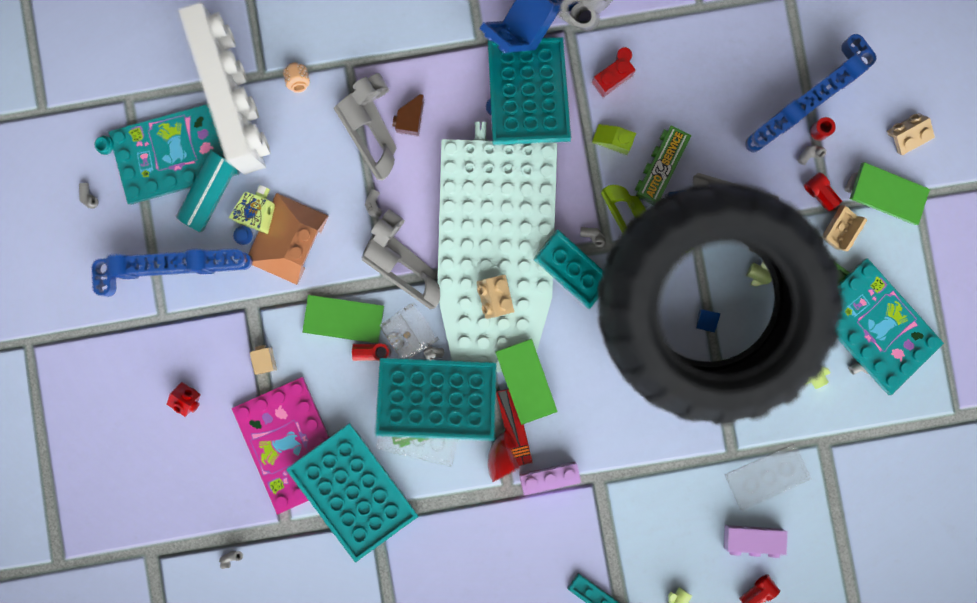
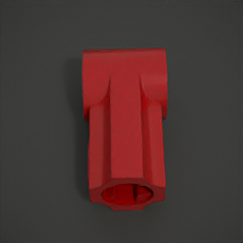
M818 172L804 184L805 190L812 197H816L828 212L842 202L830 187L828 178L821 172Z
M381 343L353 344L352 360L380 361L381 357L377 354V350L380 347L386 349V355L383 358H390L391 348L387 344Z
M766 574L760 577L755 582V586L739 599L742 603H764L776 598L781 590L771 577Z

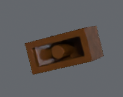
M419 94L400 108L397 116L394 115L392 126L395 127L396 133L419 136L425 100L424 95Z

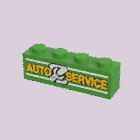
M670 126L668 130H663L659 138L662 142L659 147L656 146L651 156L654 159L651 164L647 163L643 171L646 175L643 181H638L634 189L637 191L635 196L652 205L662 197L692 135L674 126Z

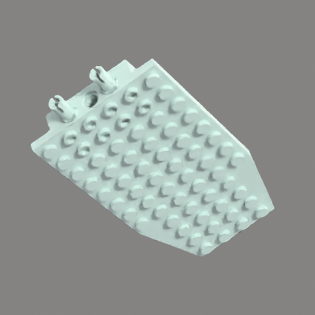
M475 122V139H442L437 280V284L440 287L439 304L452 361L496 363V372H502L495 353L496 351L532 339L537 352L552 300L553 277L538 265L533 258L555 230L557 143L493 145V141L486 139L487 122H482L481 130L480 122ZM506 275L514 312L486 319L482 312L481 298L477 292V281Z

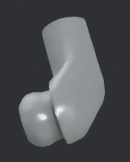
M80 183V202L88 208H96L98 206V199L89 194V184Z

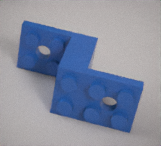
M515 0L503 21L483 22L479 29L485 33L484 36L488 40L494 41L499 45L498 48L504 53L536 50L554 19L561 12L563 0ZM578 2L571 3L568 7V12L571 11L572 8L576 4H578Z

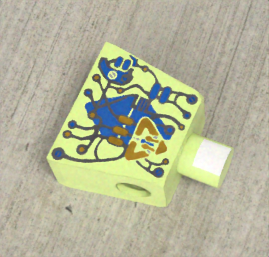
M259 185L255 195L244 192L229 218L239 224L268 234L275 209V204L266 199L270 189Z

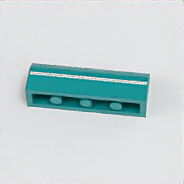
M212 149L210 150L176 215L179 221L198 232L204 231L237 169L227 161L225 156Z

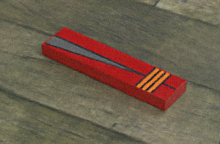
M509 389L497 391L496 394L505 430H508L516 444V447L511 449V452L519 466L533 463L524 424L521 425Z

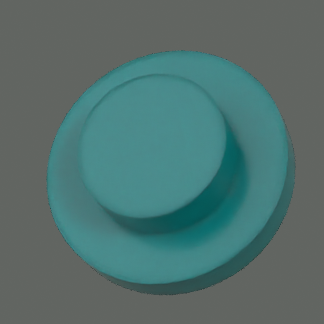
M109 136L98 137L94 144L95 149L103 155L110 154L114 147L113 140Z

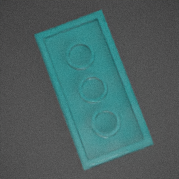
M556 230L533 260L584 306L591 309L599 298L598 286L599 281L602 279L603 270L560 230Z

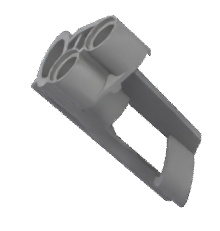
M563 0L561 12H559L558 16L571 26H577L583 31H591L600 22L599 13L613 0ZM573 2H580L572 8L571 13L569 14V5ZM584 11H590L591 20L585 24L580 23V14Z
M377 73L369 78L364 77L353 84L354 91L334 107V110L376 179L384 180L393 168L395 161L393 155L397 147L373 102L389 91L381 75ZM362 125L369 126L383 149V154L377 163L356 131Z
M389 209L371 231L372 237L363 252L362 261L429 309H434L440 301V287L434 280V270L394 238L405 221ZM397 262H400L425 280L423 294L391 272Z

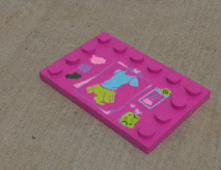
M301 377L231 408L277 515L309 501L286 469L329 438L304 377Z

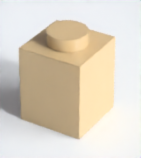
M266 345L254 347L255 351L250 352L254 374L259 375L276 371L277 367L272 348H266Z

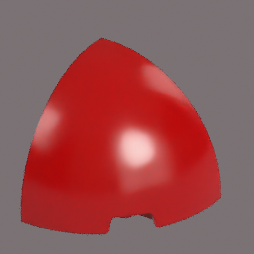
M508 430L502 432L495 439L489 451L488 471L492 482L520 468L511 452V449L516 447V444Z

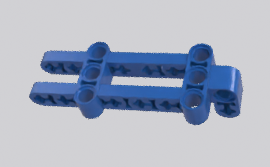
M853 34L848 37L841 46V50L848 60L831 75L799 99L791 102L750 135L745 142L747 150L750 152L761 150L779 135L792 128L806 117L808 113L840 89L845 88L866 72L876 62L877 58L875 52L865 39L859 34ZM861 57H865L868 61V64H866Z
M195 249L180 253L133 256L107 255V258L97 259L92 264V288L94 293L99 296L111 297L116 292V278L138 279L144 276L192 273L214 274L215 272L247 270L251 267L253 260L249 254L239 249L211 251ZM106 264L107 270L102 273L101 266Z

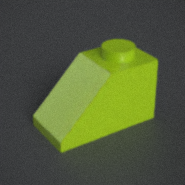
M598 124L592 143L628 155L636 133L618 126Z

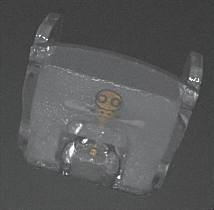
M415 302L407 305L380 325L382 332L401 359H411L424 351L425 348L439 341L438 337H434L432 329L424 316L415 308L417 306Z

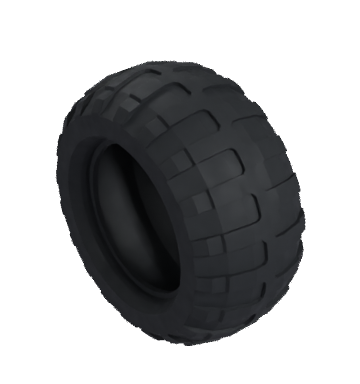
M703 184L666 195L655 201L652 206L643 211L639 216L634 217L625 227V231L619 237L616 244L610 249L606 258L607 262L603 270L602 279L599 281L598 321L605 346L624 380L651 405L672 413L680 419L691 422L707 421L713 422L716 425L734 424L735 420L745 418L756 420L770 415V410L779 407L783 403L790 404L801 396L799 392L812 379L817 380L825 369L822 365L828 357L831 348H836L840 333L837 331L839 315L844 313V297L839 292L838 278L840 273L836 260L830 255L822 233L800 213V210L789 202L783 201L766 191L736 184ZM719 242L743 243L762 259L773 282L774 306L766 329L748 349L734 357L720 361L693 360L673 351L663 336L659 322L660 295L669 274L684 257L701 247Z

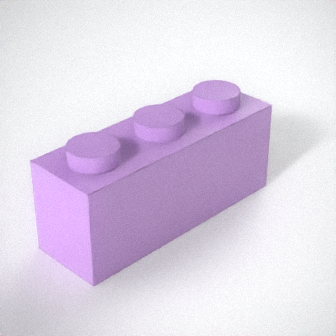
M576 462L519 474L524 496L581 483Z
M725 525L724 549L730 555L739 556L743 552L749 553V556L754 557L768 554V557L780 558V555H787L788 531L780 528Z

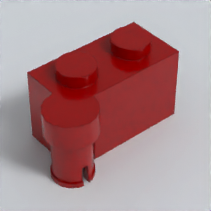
M620 48L616 55V61L594 76L592 84L602 97L634 75L636 69L630 62L632 51L629 48Z

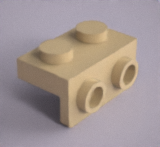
M914 114L902 123H897L893 128L887 130V134L894 138L897 152L900 155H904L935 138L930 118L922 114Z
M840 205L824 231L823 237L833 248L849 251L862 231L867 219L857 216L848 207Z
M506 275L477 281V292L480 295L482 312L486 319L514 312Z

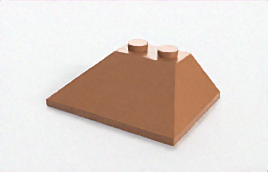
M276 193L272 201L275 204L269 232L268 234L258 232L249 255L252 257L253 266L298 285L305 270L303 265L318 232H322L329 216Z

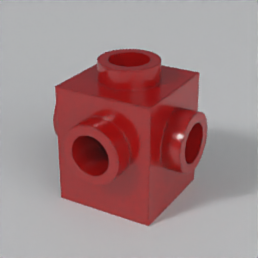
M181 382L170 393L166 405L171 407L176 413L186 417L190 412L194 413L199 407L200 403L198 401L201 394L194 388Z

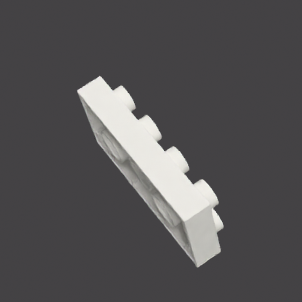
M202 3L179 9L227 161L244 175L266 168L263 156L271 154L264 133H259L256 124L251 123V120L259 118V114L252 96L248 97L244 87L239 86L247 83V77L240 60L236 61L230 49L236 47V43L229 25H224L219 12L210 14Z

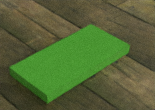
M863 162L860 165L849 199L913 225H919L930 189Z
M308 295L302 333L379 344L384 306Z
M532 339L495 352L521 425L558 412Z

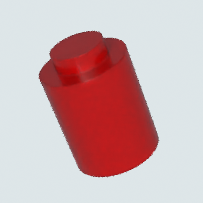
M829 117L819 119L810 128L811 137L817 141L826 139L834 133L836 129L835 122Z

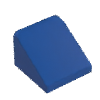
M703 309L699 310L696 329L715 333L721 313Z

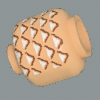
M294 62L289 64L283 71L285 84L289 90L302 92L308 87L310 79L307 68L304 65Z

